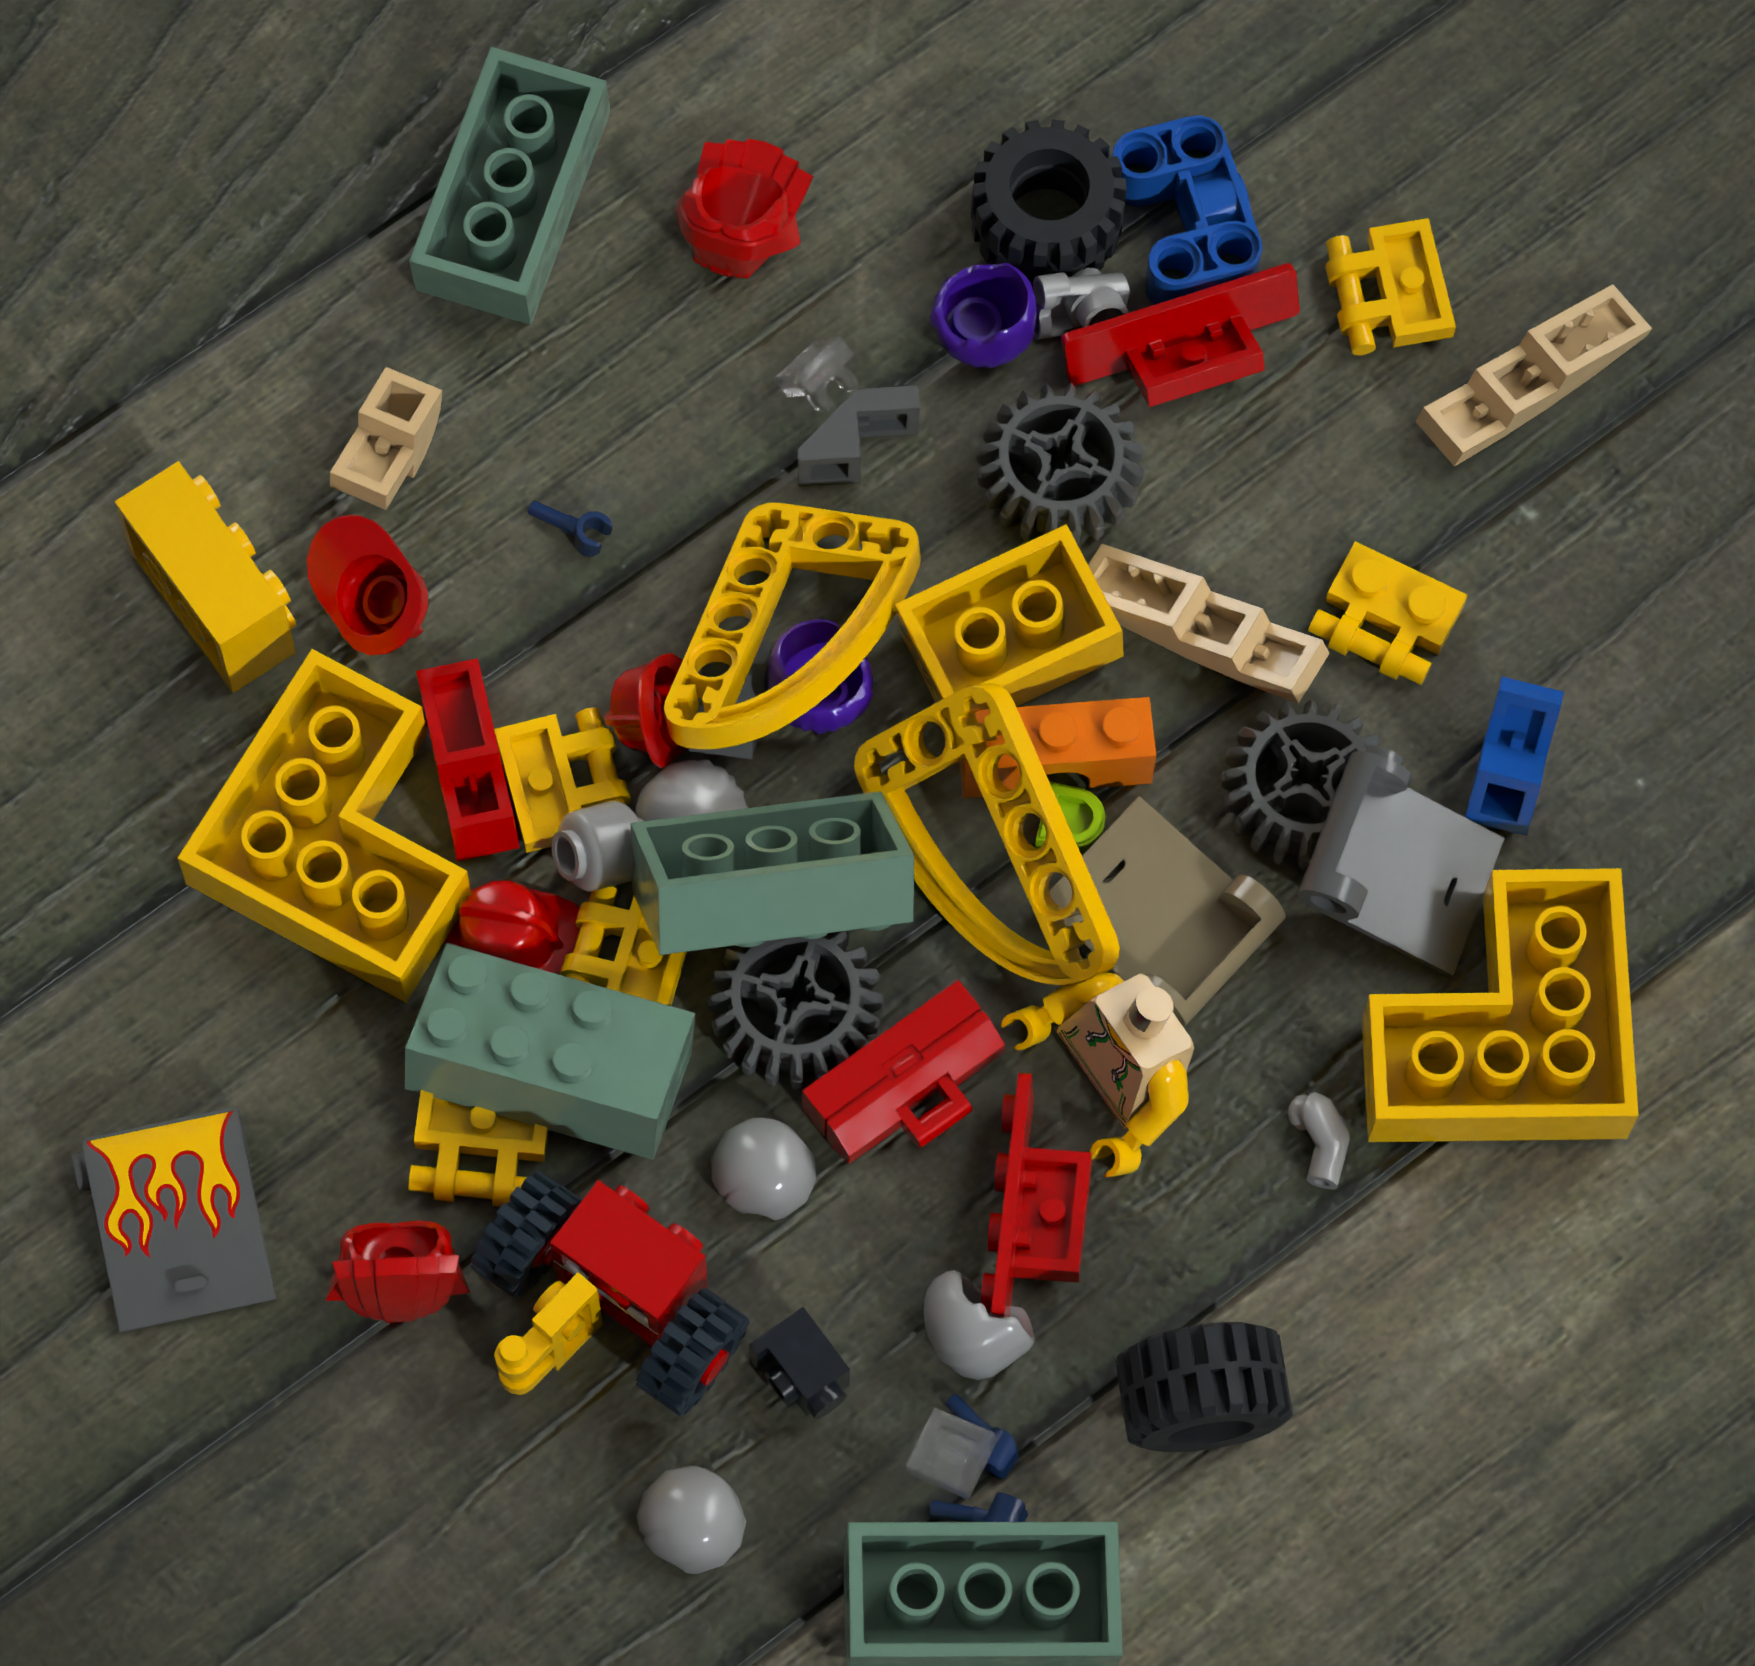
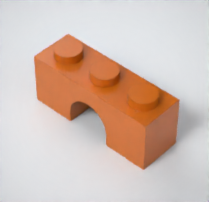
M1150 697L1017 707L1046 775L1066 772L1082 774L1088 777L1089 788L1152 784L1156 762V748ZM990 709L979 710L975 713L979 723H984V718L990 714ZM996 736V740L986 742L987 746L1004 744L1003 736ZM1004 754L998 762V777L1004 786L1008 789H1014L1020 779V770L1016 761L1009 755ZM967 759L960 760L963 798L983 797Z

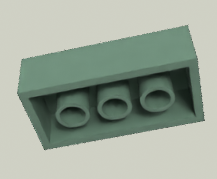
M490 47L409 260L416 291L525 324H532L610 115L606 80Z
M882 792L630 823L633 851L632 891L659 955L733 945L755 947L763 944L765 941L794 937L817 939L826 936L828 933L855 929L879 931L893 924L913 922L914 854Z
M446 943L405 1047V1089L420 1093L421 1090L433 1093L434 1098L469 1108L481 1107L494 1111L497 1116L533 1126L538 1124L547 1127V1130L654 1160L691 1057L695 1013Z
M848 1522L843 1539L845 1666H1117L1123 1656L1118 1522Z

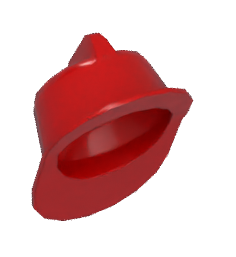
M360 515L338 516L324 524L311 541L307 555L308 580L315 596L338 627L343 638L353 649L370 656L389 654L403 646L409 638H416L423 633L424 630L421 624L424 622L428 611L429 593L423 577L410 565L391 536L376 521Z
M673 653L659 655L649 663L621 673L615 680L611 690L610 710L603 715L606 725L614 728L615 734L623 745L634 751L647 752L652 762L659 768L668 766L686 749V747L677 745L670 738L664 714L665 700L683 661Z
M510 880L492 881L472 889L471 894L466 900L461 901L459 919L444 943L445 945L449 943L560 975L565 956L573 953L580 929L576 926L575 922L580 908L575 903L558 895L530 889Z

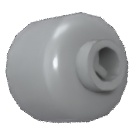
M610 801L566 814L559 825L558 832L555 833L552 839V856L558 872L564 879L572 881L575 886L587 892L632 881L633 851L630 823L644 820L637 817L627 805L618 801Z

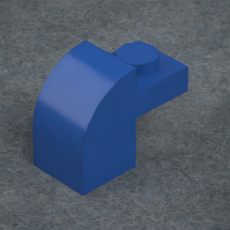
M1501 677L1482 743L1465 818L1481 825L1527 836L1542 783L1548 750L1562 705L1563 691Z

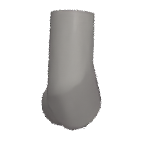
M1316 1092L1311 1093L1309 1096H1296L1288 1108L1289 1121L1298 1130H1307L1315 1144L1306 1180L1320 1188L1336 1189L1347 1153L1350 1133L1331 1099Z

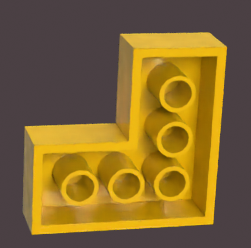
M311 649L178 856L186 885L407 1003L459 919L461 901H465L471 894L467 870L373 821L427 736L422 706Z
M1621 868L1492 870L1483 894L1489 993L1369 994L1362 1016L1368 1142L1627 1139L1639 1115Z

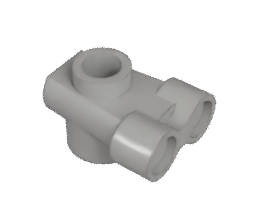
M1085 268L1075 273L1072 277H1067L1064 272L1034 278L1033 292L1037 304L1036 327L1034 329V338L1036 340L1062 336L1065 334V330L1076 327L1083 328L1129 313L1127 304L1130 290L1123 273L1102 274L1098 269Z

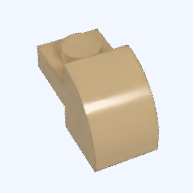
M385 367L358 411V427L330 471V487L387 510L406 476L414 478L426 455L439 418L442 390Z

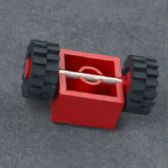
M536 1171L533 1176L530 1175L524 1180L521 1188L517 1187L511 1193L509 1202L507 1204L503 1203L496 1212L499 1215L494 1222L488 1224L484 1231L486 1233L485 1237L479 1240L475 1248L477 1252L472 1256L471 1268L514 1299L524 1296L529 1288L532 1289L538 1283L540 1275L542 1273L545 1275L553 1264L556 1279L560 1280L564 1285L579 1272L598 1289L601 1311L652 1346L651 1355L644 1360L641 1366L642 1370L637 1375L636 1381L638 1382L636 1386L679 1417H682L683 1414L686 1415L690 1412L693 1405L696 1406L701 1401L704 1392L711 1389L720 1372L723 1373L729 1364L727 1361L736 1353L740 1346L738 1343L747 1332L746 1328L750 1323L749 1318L708 1289L706 1256L700 1252L704 1247L703 1244L682 1226L672 1223L667 1229L647 1215L650 1207L633 1191L621 1185H618L615 1191H613L598 1180L582 1200L542 1171Z

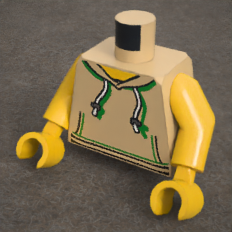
M1102 972L1085 981L1063 985L1043 998L1044 1006L1042 1007L1030 1005L1006 1015L1002 1020L1001 1027L1004 1028L1019 1020L1026 1025L1028 1030L1027 1039L1014 1047L1015 1050H1023L1045 1041L1050 1035L1051 1023L1055 1022L1060 1025L1057 1033L1123 1128L1129 1129L1124 1136L1097 1140L1090 1149L1092 1160L1106 1158L1114 1152L1115 1164L1105 1174L1107 1178L1130 1174L1136 1171L1142 1157L1140 1146L1142 1144L1150 1146L1186 1109L1189 1102L1187 1069L1194 1051V1045L1191 1037L1173 1013L1174 1006L1171 996L1165 990L1155 987L1148 976L1140 973L1124 981L1116 973Z

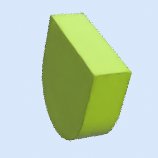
M1050 782L1080 853H1085L1104 832L1106 817L1104 807L1101 801L1088 790ZM1041 819L1035 847L1037 848L1043 845L1046 838L1045 826Z

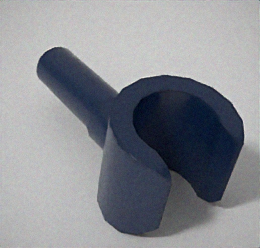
M536 500L530 504L528 509L529 515L562 529L564 533L573 536V544L576 550L587 557L598 555L602 545L588 539L583 531L593 528L604 535H611L613 529L610 518L598 511L585 513L579 519L572 515L568 516Z
M958 1394L952 1395L947 1400L946 1406L976 1438L984 1442L973 1459L991 1475L999 1479L1006 1478L1019 1456L1013 1437L1001 1428H992Z
M1002 1492L996 1493L988 1511L976 1506L971 1507L932 1500L930 1506V1517L959 1522H1025L1028 1512L1025 1510L1026 1506L1023 1501Z

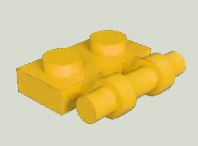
M1429 218L1369 228L1367 235L1369 251L1353 253L1349 237L1344 235L1330 238L1326 242L1330 259L1325 265L1329 285L1337 288L1341 305L1337 318L1341 334L1349 337L1352 354L1359 356L1373 352L1376 346L1372 330L1383 326H1388L1393 348L1453 338L1456 325ZM1376 277L1381 300L1365 302L1360 281Z
M1355 541L1326 597L1327 603L1346 611L1340 619L1318 609L1308 632L1329 641L1328 648L1344 656L1350 651L1379 665V673L1394 680H1397L1400 675L1422 685L1430 671L1432 662L1413 654L1412 651L1415 645L1439 655L1465 605L1468 595ZM1364 621H1367L1396 635V638L1390 643L1361 629Z
M586 708L576 713L575 718L579 732L566 736L561 735L556 714L494 729L526 853L552 847L553 836L558 832L559 825L565 815L570 812L610 801H618L625 805L630 803L631 798L625 780L618 778L612 754L617 749L611 729L604 728L599 708ZM577 760L588 761L594 784L576 788L569 762Z
M614 886L592 891L589 901L582 903L575 922L576 926L580 929L573 953L565 956L560 975L671 1006L687 952L659 955L635 896H633L630 910L614 907L618 893ZM610 935L621 937L614 961L598 958L604 937Z
M421 1090L414 1146L415 1149L439 1152L437 1167L411 1165L409 1191L434 1193V1200L454 1202L455 1196L492 1199V1206L501 1207L503 1203L507 1204L509 1202L511 1193L517 1187L521 1188L524 1180L527 1178L517 1176L518 1160L545 1162L549 1130H547V1127L538 1124L533 1126L497 1116L494 1111L481 1107L469 1108L434 1098L433 1093ZM460 1153L497 1157L495 1174L458 1170Z
M579 1272L566 1285L559 1280L540 1296L533 1307V1311L537 1314L532 1319L533 1327L523 1337L516 1335L507 1336L496 1347L494 1356L500 1383L511 1394H526L553 1368L558 1371L603 1325L598 1289Z

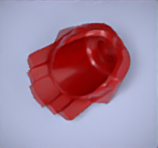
M750 138L745 142L727 139L724 144L705 142L697 175L693 179L691 187L675 203L676 218L683 237L691 244L693 261L716 274L748 279L770 256L786 252L800 245L796 213L807 193L813 176L800 169L799 162L786 156L783 149L768 142Z
M420 1220L399 1223L380 1222L355 1226L346 1231L342 1236L338 1260L332 1262L334 1273L325 1301H345L347 1306L360 1316L385 1321L386 1323L412 1322L414 1319L434 1314L449 1302L451 1295L471 1292L459 1264V1255H456L452 1248L451 1235L444 1226L435 1222Z

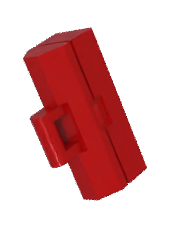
M958 979L802 1090V1110L824 1139L827 1137V1142L831 1148L848 1164L852 1163L900 1127H902L913 1143L921 1149L973 1111L971 1104L957 1086L1002 1055L1005 1051V1044L990 1018L984 1011H981L979 1004ZM938 1091L944 1100L917 1119L911 1110Z

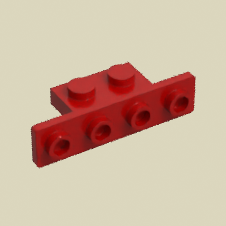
M1285 263L1067 332L1061 337L1066 377L1069 383L1072 382L1074 386L1128 369L1149 407L1265 371L1263 351L1250 330L1299 314L1297 273L1291 263Z
M1018 1073L1016 1094H1005L1003 1100L1002 1133H1011L1009 1153L997 1154L995 1168V1192H1004L1002 1213L991 1212L988 1228V1252L997 1253L995 1274L984 1273L981 1288V1303L985 1306L987 1313H991L992 1317L997 1318L1010 1317L1014 1278L1080 1283L1092 1173V1152L1029 1148L1034 1108L1032 1074Z

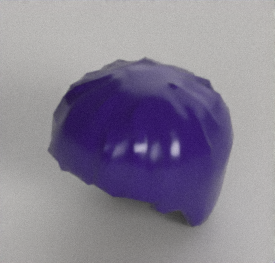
M1009 263L973 265L962 269L952 277L946 278L942 282L941 289L934 297L933 309L930 314L931 327L937 334L939 344L947 350L951 357L975 368H996L998 365H1004L1013 361L1028 348L1034 337L1037 304L1032 285L1019 269Z
M815 619L798 623L781 634L775 643L766 670V691L790 677L812 659L840 629L838 624L829 620ZM867 657L832 693L808 712L789 723V725L794 728H801L804 732L812 730L817 734H824L828 731L836 732L841 727H848L855 719L862 716L873 697L872 666Z

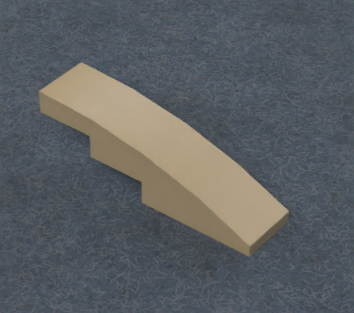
M1612 284L1528 330L1519 346L1477 368L1467 384L1425 406L1415 422L1455 467L1513 432L1588 381L1648 336L1652 327Z
M1105 544L1100 545L1088 564L1119 625L1191 661L1299 704L1330 654L1322 639L1271 623L1263 608L1212 592L1202 576Z

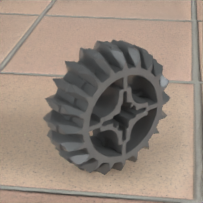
M1072 382L1065 388L1064 396H1054L1053 390L1046 383L1041 387L1040 399L1036 401L1022 390L1017 396V409L1002 403V406L997 411L998 423L988 422L984 428L983 440L986 443L981 444L977 448L976 461L982 466L977 471V483L980 488L988 489L985 493V504L988 510L1002 508L999 521L1003 528L1019 521L1021 522L1020 536L1024 542L1031 538L1035 531L1046 534L1067 524L1077 545L1080 543L1081 531L1083 530L1098 541L1104 534V522L1118 527L1123 521V508H1132L1137 502L1138 492L1134 487H1139L1143 483L1144 469L1138 464L1143 459V446L1139 442L1132 441L1136 430L1132 421L1118 422L1121 410L1117 403L1103 409L1099 408L1100 395L1096 389L1088 394L1085 400L1076 398L1077 391ZM1060 430L1055 434H1042L1047 431ZM1085 438L1092 441L1102 451L1108 461L1110 471L1098 466V459L1085 452L1083 449ZM1071 451L1070 467L1065 462V468L1061 470L1056 469L1050 480V463L1055 468L1056 462H1064ZM1010 460L1023 465L1022 471L1035 478L1037 481L1035 493L1026 489L1013 473ZM1069 496L1080 497V499L1071 501H1059Z
M1312 698L1305 702L1303 714L1296 715L1293 707L1285 701L1279 707L1278 721L1262 710L1256 716V730L1246 726L1242 727L1237 736V742L1240 747H1231L1227 750L1225 763L1230 769L1222 772L1220 783L1223 789L1230 791L1224 797V810L1226 813L1239 814L1233 826L1236 835L1255 831L1251 841V848L1254 853L1263 850L1268 844L1274 846L1273 861L1276 865L1283 863L1287 852L1298 854L1297 863L1301 870H1304L1309 865L1311 855L1314 852L1336 794L1334 788L1340 784L1351 753L1356 751L1366 752L1368 746L1380 745L1378 734L1359 737L1363 726L1360 716L1351 719L1346 725L1339 722L1341 709L1338 704L1331 706L1327 716L1316 714V703ZM1303 746L1321 748L1326 750V752L1313 753L1306 750ZM1272 755L1278 763L1276 772L1280 780L1274 783L1272 792L1263 797L1257 785L1256 771ZM1297 779H1300L1302 783H1304L1299 787L1295 785ZM1316 782L1318 784L1317 790H1314L1310 784ZM1292 815L1302 816L1313 824L1299 823L1287 819V817Z
M845 931L835 933L830 940L824 936L817 939L794 937L765 941L759 946L742 947L744 953L727 948L723 953V963L728 970H716L713 972L711 977L712 986L719 992L708 997L709 1011L719 1015L712 1021L713 1034L717 1037H728L723 1045L726 1057L734 1058L745 1054L742 1061V1072L747 1076L755 1073L762 1065L765 1066V1083L770 1087L778 1082L781 1072L790 1073L791 1087L798 1090L803 1085V1073L813 1072L816 1081L828 1073V1065L831 1064L835 1068L849 1058L847 1052L854 1054L867 1045L869 1042L864 1035L877 1034L880 1029V1019L872 1013L883 1008V995L875 990H871L879 983L877 969L862 968L867 962V951L863 947H857L845 952L849 944V934ZM795 961L793 967L784 974L768 975L762 973L776 964ZM818 966L826 969L837 978L847 994L849 1004L835 1001V994L827 992L816 983ZM804 981V997H806V1002H800L797 1010H793L790 1021L787 1024L786 1003H791L794 996L799 994L802 982ZM743 1001L757 1004V1011L772 1017L775 1021L773 1040L761 1034L750 1023L742 1007ZM831 1027H835L830 1034L822 1039L807 1044L795 1045L799 1037L806 1031L816 1029L829 1032Z

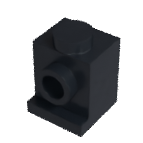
M801 1307L749 1344L750 1362L757 1371L769 1364L771 1369L765 1373V1376L775 1393L787 1406L796 1401L806 1416L811 1413L814 1419H819L833 1411L847 1397L843 1390L850 1386V1368L804 1307Z

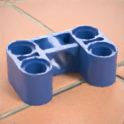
M1202 115L1189 116L1133 130L1119 138L1114 146L1112 157H1118L1122 165L1121 178L1126 179L1125 204L1140 207L1174 199L1185 229L1183 233L1167 236L1159 240L1151 248L1145 279V292L1151 304L1156 305L1259 271L1262 254L1261 237L1251 212L1245 183L1237 172L1225 132L1220 124L1212 118ZM1197 149L1204 151L1209 156L1196 159L1189 157L1184 152ZM1131 164H1141L1151 170L1146 173H1135L1126 167ZM1225 254H1234L1240 256L1246 262L1232 265L1224 262L1220 257ZM1166 269H1177L1185 273L1187 277L1174 280L1167 278L1161 272Z

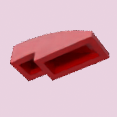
M478 658L416 671L457 861L520 848Z

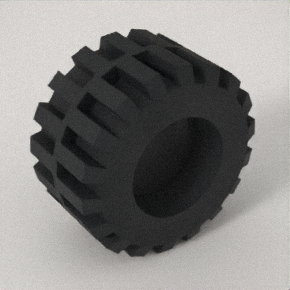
M1052 119L1051 127H1040L1039 120L1025 122V131L1022 133H1018L1014 127L1002 133L1001 145L992 141L984 150V161H978L974 172L971 231L974 242L980 241L979 253L986 262L997 259L996 264L1009 263L1028 278L1031 285L1036 276L1064 272L1067 277H1072L1075 273L1085 268H1095L1100 271L1104 267L1105 256L1112 258L1116 251L1118 237L1121 236L1126 199V179L1121 178L1122 165L1118 157H1109L1110 146L1101 137L1094 142L1090 141L1089 129L1081 125H1077L1074 131L1064 129V120ZM1053 189L1072 197L1081 208L1069 217L1050 221L1028 215L1015 202L1030 191Z
M1220 1322L1187 1326L1144 1338L1117 1355V1359H1115L1127 1441L1137 1447L1160 1452H1190L1221 1448L1247 1442L1269 1434L1285 1424L1293 1416L1280 1334H1277V1331L1271 1328L1243 1322Z

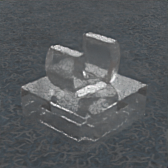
M840 336L816 339L774 377L788 397L807 395L811 406L821 413L832 412L836 408L826 393V386L831 379L836 381L844 392H853L859 387L855 375L847 368L842 367L854 356V353Z
M934 1407L906 1464L907 1471L912 1476L969 1500L997 1442L995 1433Z

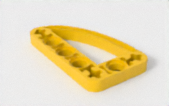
M765 503L749 511L743 520L665 700L664 714L670 738L677 745L691 749H720L737 746L779 730L808 712L832 693L857 668L876 645L896 615L895 604L905 599L921 563L919 539L916 530L908 523L899 520L786 503ZM831 535H839L848 539L845 544L835 549H823L816 545L818 541ZM771 536L769 540L770 550L765 549L763 538ZM793 568L873 580L866 594L847 621L812 659L790 677L768 691L736 704ZM762 571L769 574V577L760 584L745 585L738 582L739 578L748 572ZM733 616H742L750 620L748 625L735 631H726L718 627L723 620ZM713 662H723L731 666L727 672L717 677H706L698 673L702 667ZM698 698L703 701L705 713L699 712L696 714L699 707Z
M984 683L963 688L874 736L859 747L855 755L854 769L863 793L882 792L914 854L915 882L943 917L967 941L1007 970L1024 978L1045 984L1069 985L1079 983L1099 973H1107L1114 968L1119 958L1120 950L1117 934L1017 707L1006 689L994 683ZM987 703L990 714L984 718V723H979L975 713L982 708L981 704ZM930 722L936 723L944 732L945 748L939 757L931 754L924 743V730ZM1000 735L1005 740L1004 744L988 747L986 744L988 741L996 740V736ZM904 752L909 760L899 762L890 767L887 771L888 774L884 775L880 764L886 760V756ZM1004 754L1012 757L1020 770V779L1014 789H1008L998 777V762ZM964 758L967 759L1051 951L1038 947L1016 934L996 918L975 897L938 849L905 791L906 789ZM1030 813L1038 816L1045 826L1046 838L1040 848L1030 845L1024 836L1023 823L1026 816ZM1056 872L1065 876L1071 885L1072 897L1066 907L1056 904L1050 896L1049 881ZM1079 914L1082 915V921L1072 923V926L1069 927L1066 926L1065 918ZM1090 939L1095 951L1091 952L1088 958L1083 959L1078 948L1086 940Z

